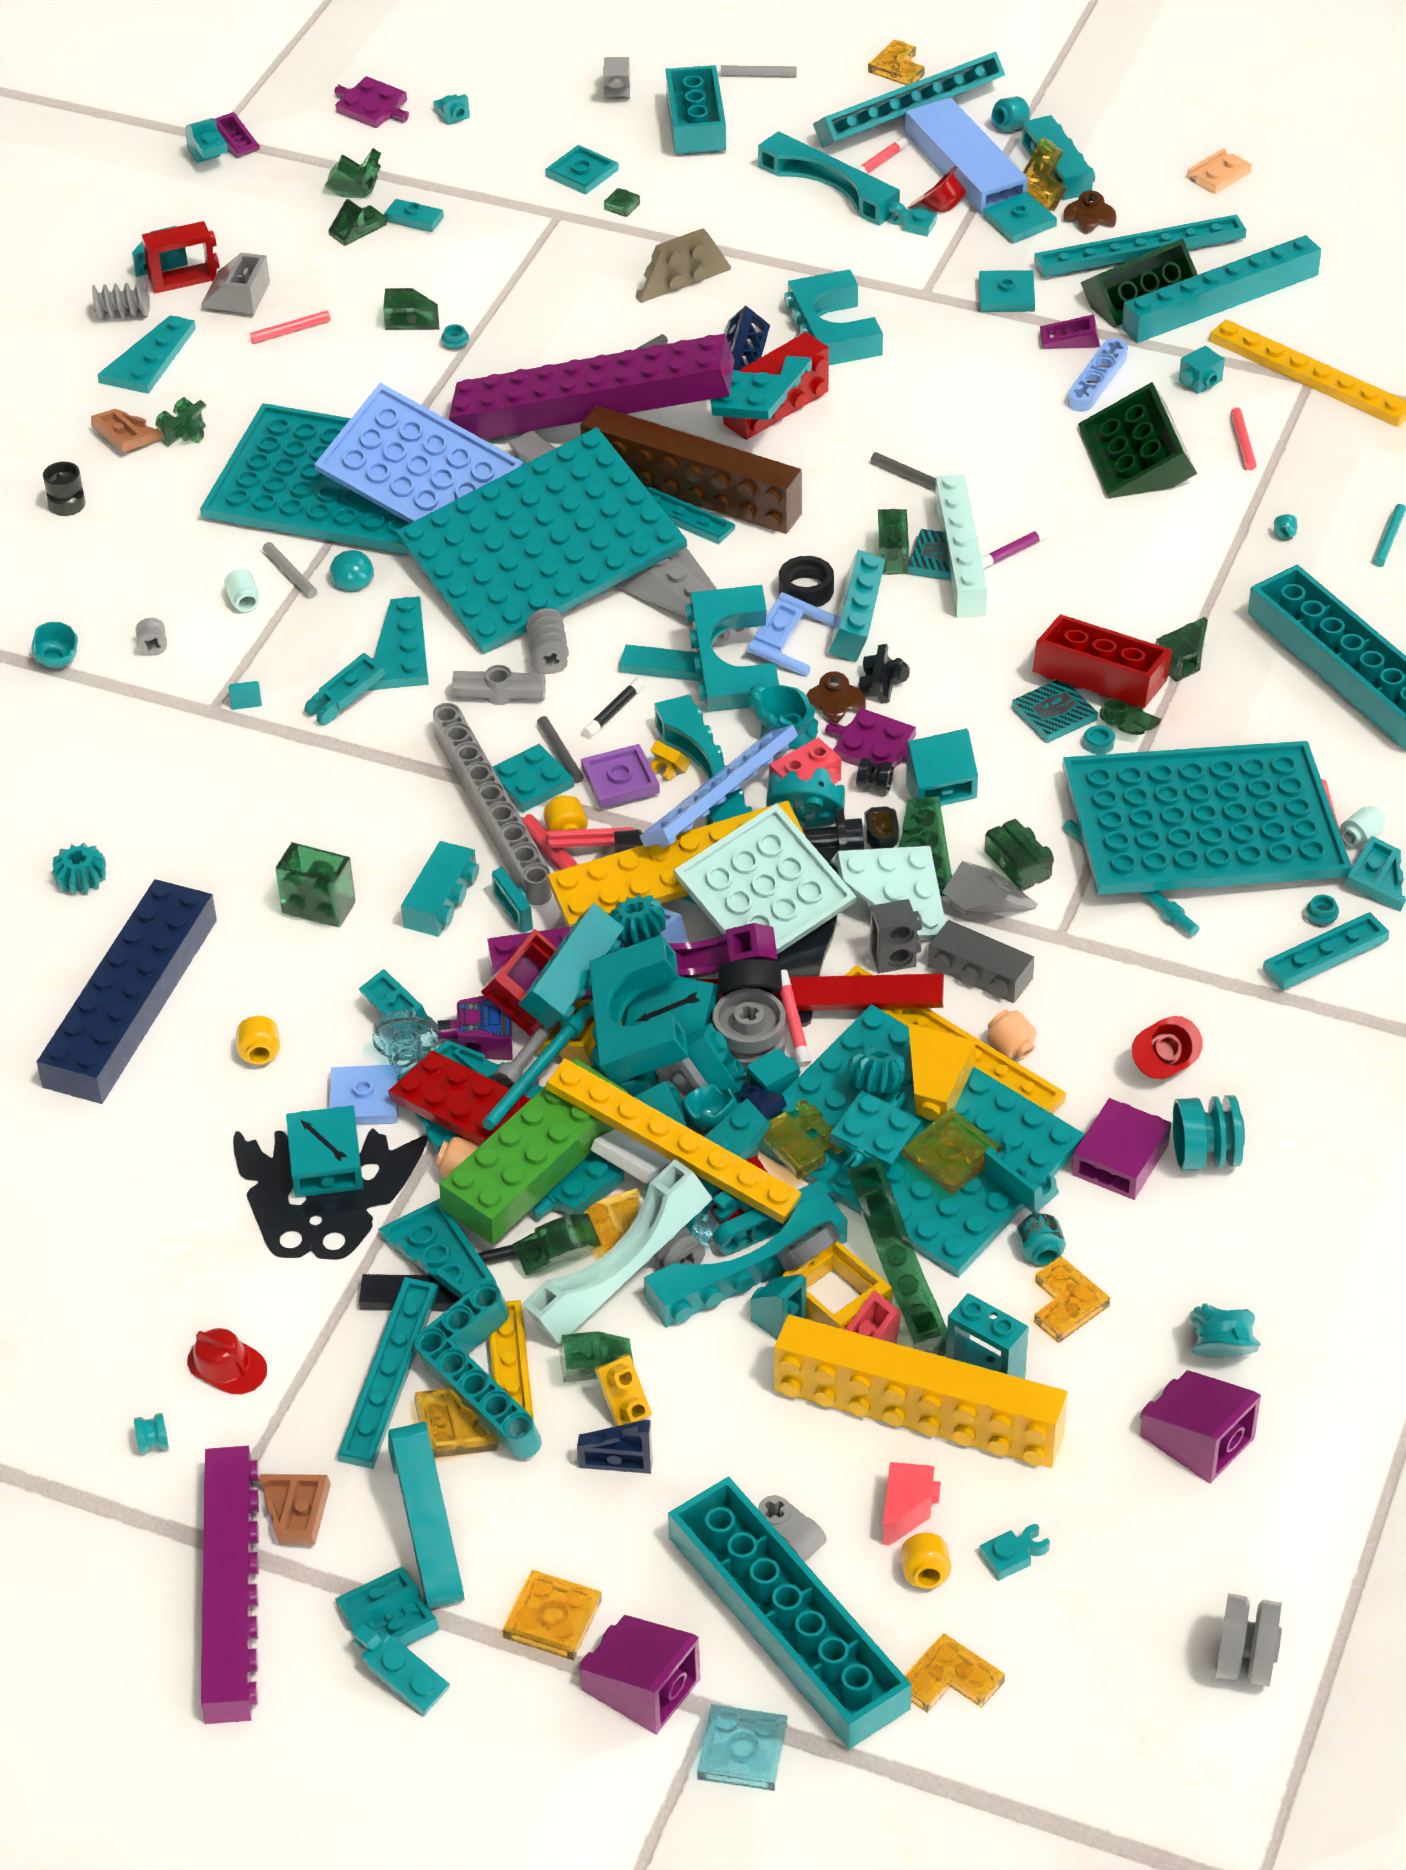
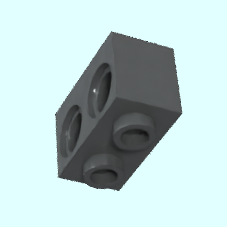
M909 899L871 906L870 952L878 974L916 967L917 953L921 952V943L917 931L922 930V922L919 912L913 911Z

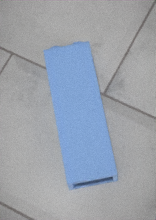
M951 97L905 111V134L943 175L954 166H957L954 174L966 190L964 197L980 215L983 214V209L1027 192V176Z

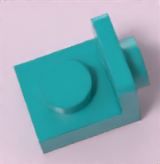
M457 94L447 95L433 101L434 111L446 125L470 118L469 98L466 94L457 96Z

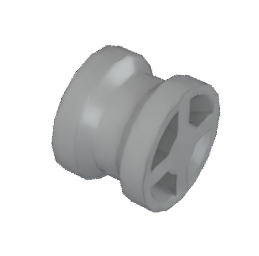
M153 617L145 618L137 623L135 630L139 651L150 656L162 653L167 647L164 623L158 618Z

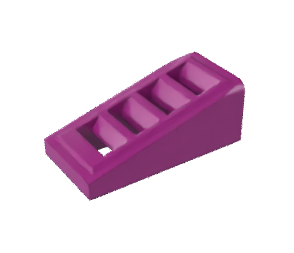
M234 112L214 118L217 123V130L226 141L228 150L236 157L260 150V145Z
M1094 314L1040 326L1043 349L1100 347L1099 333Z

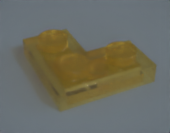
M894 39L868 63V73L903 85H909L919 81L925 75V66L911 61L916 56L915 46Z
M1041 137L1023 173L1028 178L1027 192L1045 208L1055 211L1067 189L1052 176L1064 151L1051 140Z
M1062 1256L1035 1274V1283L1054 1300L1035 1313L1034 1323L1058 1344L1110 1306L1111 1297Z
M945 1633L938 1638L905 1675L912 1684L911 1703L926 1713H929L950 1688H953L980 1708H983L1005 1683V1673Z

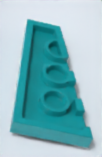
M169 315L97 374L98 382L149 394L196 330L195 320Z
M420 596L390 599L374 656V661L384 668L386 675L368 690L429 685Z
M440 1198L378 1228L380 1236L385 1242L460 1299L481 1283L490 1282L497 1285L494 1276L455 1219L441 1209Z

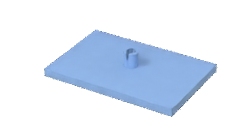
M381 382L314 464L316 471L408 523H412L524 465L523 461Z

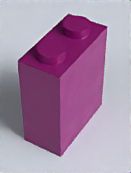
M1108 1098L1074 1152L1072 1175L1135 1200L1169 1145L1171 1122L1157 1115L1136 1109L1129 1104Z

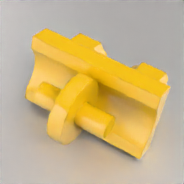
M622 1355L610 1363L594 1368L603 1390V1396L608 1403L616 1426L638 1422L652 1415L630 1355Z

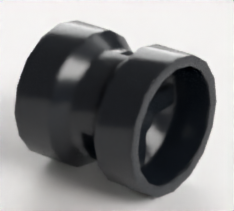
M863 757L857 771L856 787L861 789L872 787L876 788L878 792L888 794L893 781L894 763L884 761L879 764L875 763L873 759Z

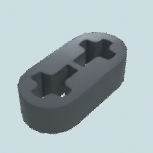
M831 1220L826 1221L782 1248L776 1256L784 1270L790 1271L834 1244L841 1236Z

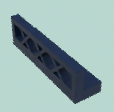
M746 305L728 320L725 330L735 360L733 370L738 371L746 366L742 356L746 357L749 364L762 357L770 328L769 323ZM752 323L760 329V332L755 331ZM747 339L751 340L754 349L750 348Z

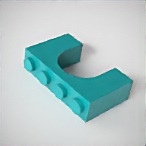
M850 269L788 281V292L784 293L786 308L791 309L793 322L800 327V335L807 332L829 347V366L883 355V332L875 317L844 323L830 322L820 318V316L829 312L858 307V283Z
M762 585L690 592V604L685 605L687 623L692 622L693 630L689 631L691 649H697V656L693 657L695 675L701 674L702 683L697 684L699 701H705L706 712L749 708L748 696L753 685L762 684L766 687H774L779 684L776 663L734 666L722 661L712 649L715 639L726 631L766 626L767 609Z
M663 935L589 961L590 975L587 976V981L593 995L590 1009L595 1018L596 1025L592 1029V1033L598 1046L595 1062L602 1074L605 1073L616 1084L688 1058L685 1031L671 1013L634 1026L621 1025L624 1010L636 996L649 989L679 979L676 953Z

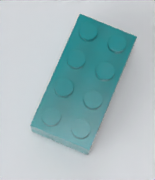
M716 65L665 68L666 98L675 154L726 150V121Z

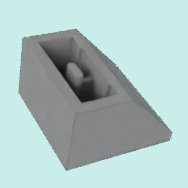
M239 253L217 272L201 303L202 308L254 314L270 283L267 255Z

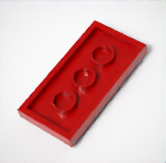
M434 1050L427 1054L388 1090L391 1101L479 1146L531 1100L522 1095L493 1130H487L483 1126L482 1121L510 1088Z

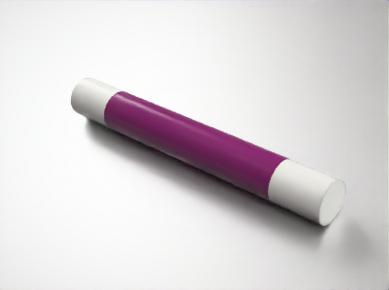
M1048 526L1041 527L982 556L983 569L1050 537L1051 530Z

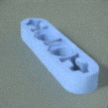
M1117 338L1108 339L1099 348L1069 390L1068 405L1072 410L1084 412L1094 406L1127 359L1128 345L1124 340ZM1098 366H1108L1109 368H1099ZM1088 381H1095V382H1098V383H1097V384H1089V383H1087V382H1088Z

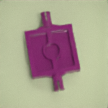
M365 76L353 88L349 89L338 84V87H335V95L343 97L335 104L336 112L376 129L390 118H396L403 122H406L409 118L408 111L399 109L408 100L406 91Z
M860 708L852 722L847 726L829 721L826 725L825 733L841 738L833 749L841 757V761L859 767L861 759L865 757L873 759L875 763L879 764L884 761L894 763L895 769L903 761H907V741L914 740L916 727Z

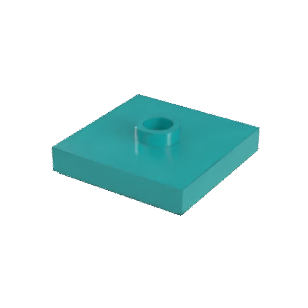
M1028 192L983 209V217L1012 243L1057 226V217Z
M1033 270L979 271L980 311H1035Z

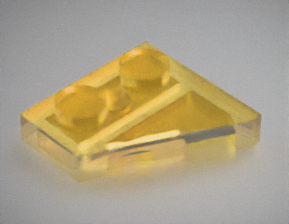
M638 1188L595 1202L579 1215L578 1220L598 1259L617 1244L634 1222L640 1205V1191Z
M451 1388L415 1392L414 1404L419 1423L426 1421L434 1458L497 1451L498 1437L494 1433L489 1435L478 1424L479 1417L470 1408L462 1404L459 1396Z

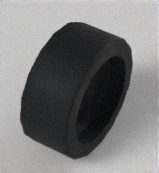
M798 556L791 558L782 564L779 570V595L783 592L813 606H823L831 600L834 594V569L827 561L819 557ZM799 578H813L821 581L820 584L812 587H801L791 582Z
M762 959L736 960L723 963L718 967L719 992L722 995H727L732 991L750 988L761 989L772 994L779 993L782 990L781 965L776 961Z

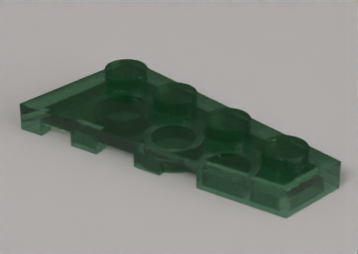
M937 796L908 799L902 826V836L898 848L930 846L940 896H946L942 892L950 881L952 873L940 798Z

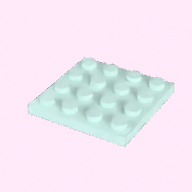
M777 803L674 869L673 874L722 935L726 933V929L751 923L774 927L777 954L854 904L857 898Z

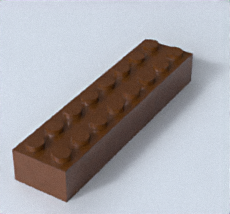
M598 405L580 424L581 435L598 427L647 488L652 487L684 502L784 534L790 531L802 515V469Z

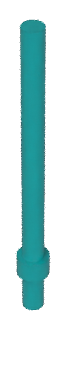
M1072 819L1066 821L1063 829L1084 846L1078 824ZM1158 891L1139 892L1162 912V917L1172 925L1177 924L1191 937L1199 932L1200 927L1185 915V910L1176 902L1168 901Z
M584 1003L575 1015H571L562 1023L561 1031L484 1118L482 1124L487 1130H493L566 1044L571 1039H576L585 1028V1022L592 1015L590 1003Z

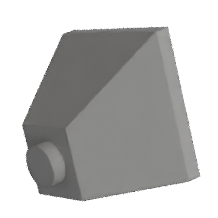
M963 860L942 892L952 900L950 906L963 914H966L967 911L977 914L1031 910L1036 909L1038 906L1036 901L994 870Z

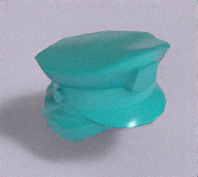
M756 684L751 687L748 705L751 710L755 711L757 719L762 724L760 737H763L769 731L794 725L798 736L788 744L789 748L798 749L816 739L819 721L814 718L815 707L810 704L807 695L796 687L779 684L774 687H766L762 684Z
M1203 1303L1201 1307L1197 1306L1194 1308V1311L1190 1312V1325L1198 1335V1340L1191 1352L1209 1358H1225L1247 1355L1259 1350L1261 1343L1253 1336V1325L1256 1318L1249 1309L1227 1311L1208 1305V1303Z

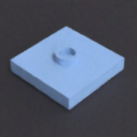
M398 1064L331 1067L329 1108L354 1105L356 1125L398 1123V1104L390 1100L388 1090L398 1082Z

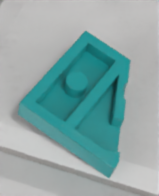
M1371 835L1350 871L1345 885L1401 912L1406 901L1405 896L1402 895L1404 878L1403 871L1400 868L1402 862L1401 850Z

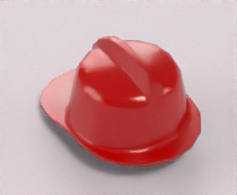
M957 166L951 168L934 187L913 201L907 208L909 209L919 202H922L936 212L949 211L955 207L966 194L965 188L954 174Z
M1170 1016L1142 1030L1134 1038L1132 1058L1137 1068L1143 1074L1152 1079L1162 1080L1187 1068L1199 1058L1203 1049V1038L1198 1027L1192 1021L1183 1016Z
M214 1328L206 1332H197L196 1342L188 1354L187 1365L193 1375L229 1394L243 1395L255 1391L263 1384L267 1376V1363L257 1350L241 1342L237 1335L228 1329Z

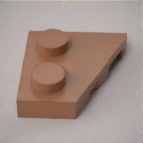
M112 409L91 416V426L121 453L168 438V428L166 426L160 425L156 429L146 426V419L131 416L127 412L118 409Z
M260 1474L259 1481L265 1494V1501L279 1543L315 1545L331 1485L328 1475Z

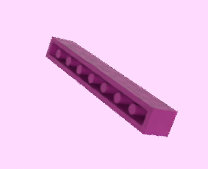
M249 1445L205 1449L201 1708L205 1724L252 1721V1705H258L259 1703L257 1681L252 1682V1672L259 1671L257 1648L252 1649V1639H259L258 1617L252 1616V1607L259 1606L258 1584H252V1575H259L258 1552H253V1544L259 1543L258 1521H253V1513L259 1512L258 1490H253V1482H259L260 1475L258 1460H252Z

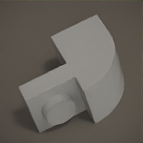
M604 57V98L630 97L629 57Z

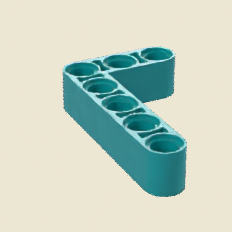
M490 1282L481 1283L425 1327L416 1336L415 1348L427 1371L513 1455L518 1458H528L535 1455L542 1445L541 1436L531 1415L467 1355L501 1327L509 1316V1308L499 1287Z
M426 1421L389 1429L388 1448L394 1474H398L426 1605L431 1609L465 1601Z

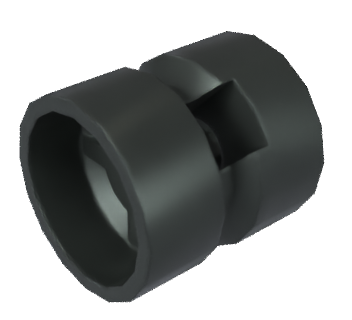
M66 461L49 465L42 475L50 511L58 516H71L79 513L86 504L79 467L74 463Z

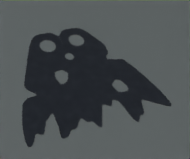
M372 1128L368 1132L360 1152L361 1169L366 1164H377L379 1170L375 1177L370 1180L362 1177L364 1189L305 1196L306 1200L301 1205L289 1204L288 1196L294 1187L291 1174L289 1142L285 1132L275 1131V1146L272 1158L262 1152L255 1139L246 1141L240 1131H236L234 1134L233 1147L239 1174L246 1180L258 1181L247 1192V1198L269 1250L275 1256L282 1258H301L312 1251L320 1259L338 1260L350 1255L371 1231L373 1216L367 1209L378 1205L390 1204L401 1191L420 1160L428 1138L423 1135L398 1148L389 1150L386 1135L379 1134ZM313 1216H320L322 1222L318 1225H313L310 1223V1219ZM288 1231H296L302 1236V1241L294 1248H286L280 1243L281 1236ZM335 1232L342 1234L345 1238V1243L341 1248L331 1250L323 1245V1239L326 1235Z

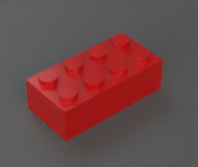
M804 332L740 369V372L746 373L765 372L772 375H780L786 356L808 357L812 360V368L809 373L804 372L801 376V382L796 388L789 390L787 399L769 420L723 417V425L747 440L829 391V347L809 333Z
M1060 614L1036 641L1032 672L1043 675L1047 679H1056L1071 684L1075 688H1084L1099 693V695L1106 698L1127 702L1130 706L1146 708L1168 679L1172 649Z

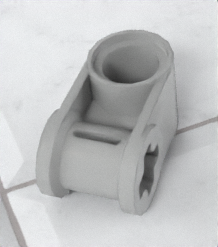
M771 1495L765 1497L759 1503L758 1510L804 1562L826 1543V1535L822 1528L814 1520L806 1517L790 1504L787 1499Z

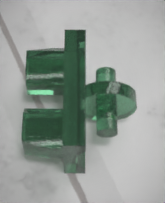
M183 397L174 405L173 412L178 416L174 417L165 410L161 412L156 418L155 426L164 433L162 443L169 447L180 438L183 441L190 440L194 443L202 441L204 438L203 429L206 427V424L203 421L201 411L206 408L207 404L201 399L193 404Z

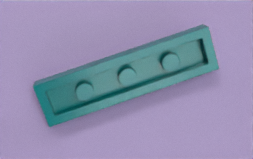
M1368 912L1265 960L1263 971L1281 990H1284L1387 942L1390 931L1371 912Z

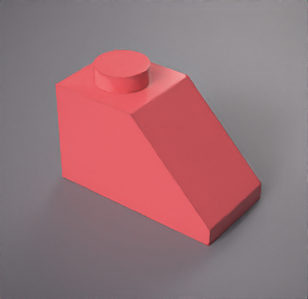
M890 1462L883 1520V1545L893 1544L930 1519L932 1503L939 1504L941 1481H934V1466Z

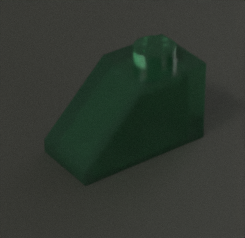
M385 288L383 304L385 330H440L437 303L413 288Z

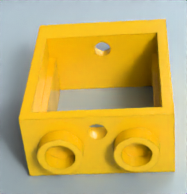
M838 1241L801 1266L785 1271L782 1277L801 1274L806 1278L807 1289L830 1271L835 1270L862 1293L837 1313L833 1314L806 1290V1318L844 1330L873 1290L877 1291L892 1304V1287Z

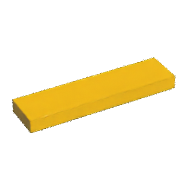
M521 1300L505 1301L509 1308L508 1319L489 1336L493 1380L522 1406L534 1421Z

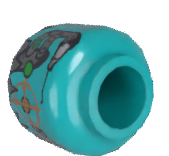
M1033 1213L1028 1215L1017 1227L1016 1237L1022 1255L1028 1262L1039 1266H1047L1055 1263L1063 1254L1066 1242L1059 1221L1054 1216L1045 1213Z

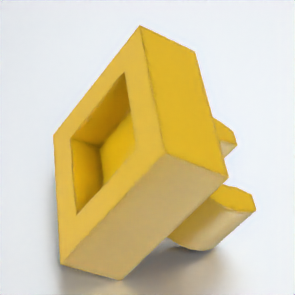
M657 740L650 750L657 757L650 765L654 774L657 775L663 766H667L663 777L668 781L675 777L676 769L685 773L691 764L681 752Z

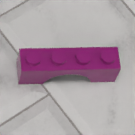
M758 923L726 929L725 934L708 940L669 943L676 953L678 976L690 979L718 973V967L726 962L748 959L772 961L778 959L774 927Z

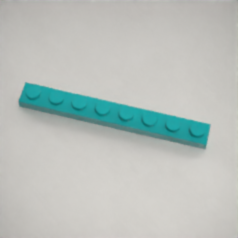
M1235 214L1034 253V263L1042 277H1053L1059 274L1128 262L1182 238L1187 249L1232 242L1246 238L1247 229L1238 215Z

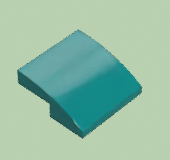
M403 1566L335 1598L336 1604L352 1633L364 1623L379 1636L385 1631L406 1646L439 1630L436 1617L421 1599L418 1586Z

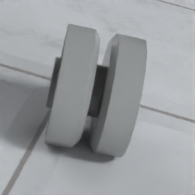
M744 988L732 991L718 1001L713 1011V1027L716 1031L723 1034L727 1042V1048L734 1058L741 1061L745 1068V1073L746 1066L756 1061L760 1056L778 1048L785 1053L786 1011L782 1002L772 993L761 989Z
M1228 1593L1215 1678L1235 1681L1240 1676L1242 1658L1250 1659L1247 1675L1250 1684L1270 1687L1273 1665L1278 1662L1282 1627H1279L1282 1602L1262 1599L1257 1607L1255 1622L1248 1621L1250 1609L1248 1597Z

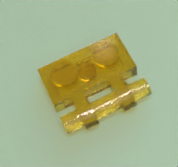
M805 1099L800 1100L795 1106L796 1110L801 1114L800 1117L793 1119L785 1111L769 1121L771 1126L762 1137L765 1143L798 1180L826 1164V1155L823 1153L826 1149L831 1148L835 1154L843 1151L842 1148L828 1142L834 1126H829L822 1119V1112L816 1106H811ZM811 1128H813L818 1134V1136L813 1139H811L806 1133V1131Z

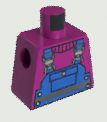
M485 996L459 1000L457 1002V1019L437 1020L439 1040L458 1039V1044L485 1054V1059L513 1060L511 1019Z

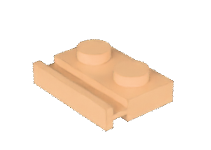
M1223 148L1189 168L1187 179L1193 178L1196 180V184L1217 194L1250 174L1252 164L1233 153L1228 155L1226 149Z

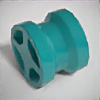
M163 1412L155 1414L150 1419L134 1418L140 1454L147 1453L150 1448L158 1447L161 1450L169 1448Z

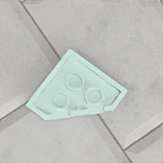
M930 846L837 852L835 860L838 875L852 892H855L868 902L867 906L869 908L872 905L909 899L913 911H918L921 917L922 930L917 931L920 941L933 940L944 926L945 918Z

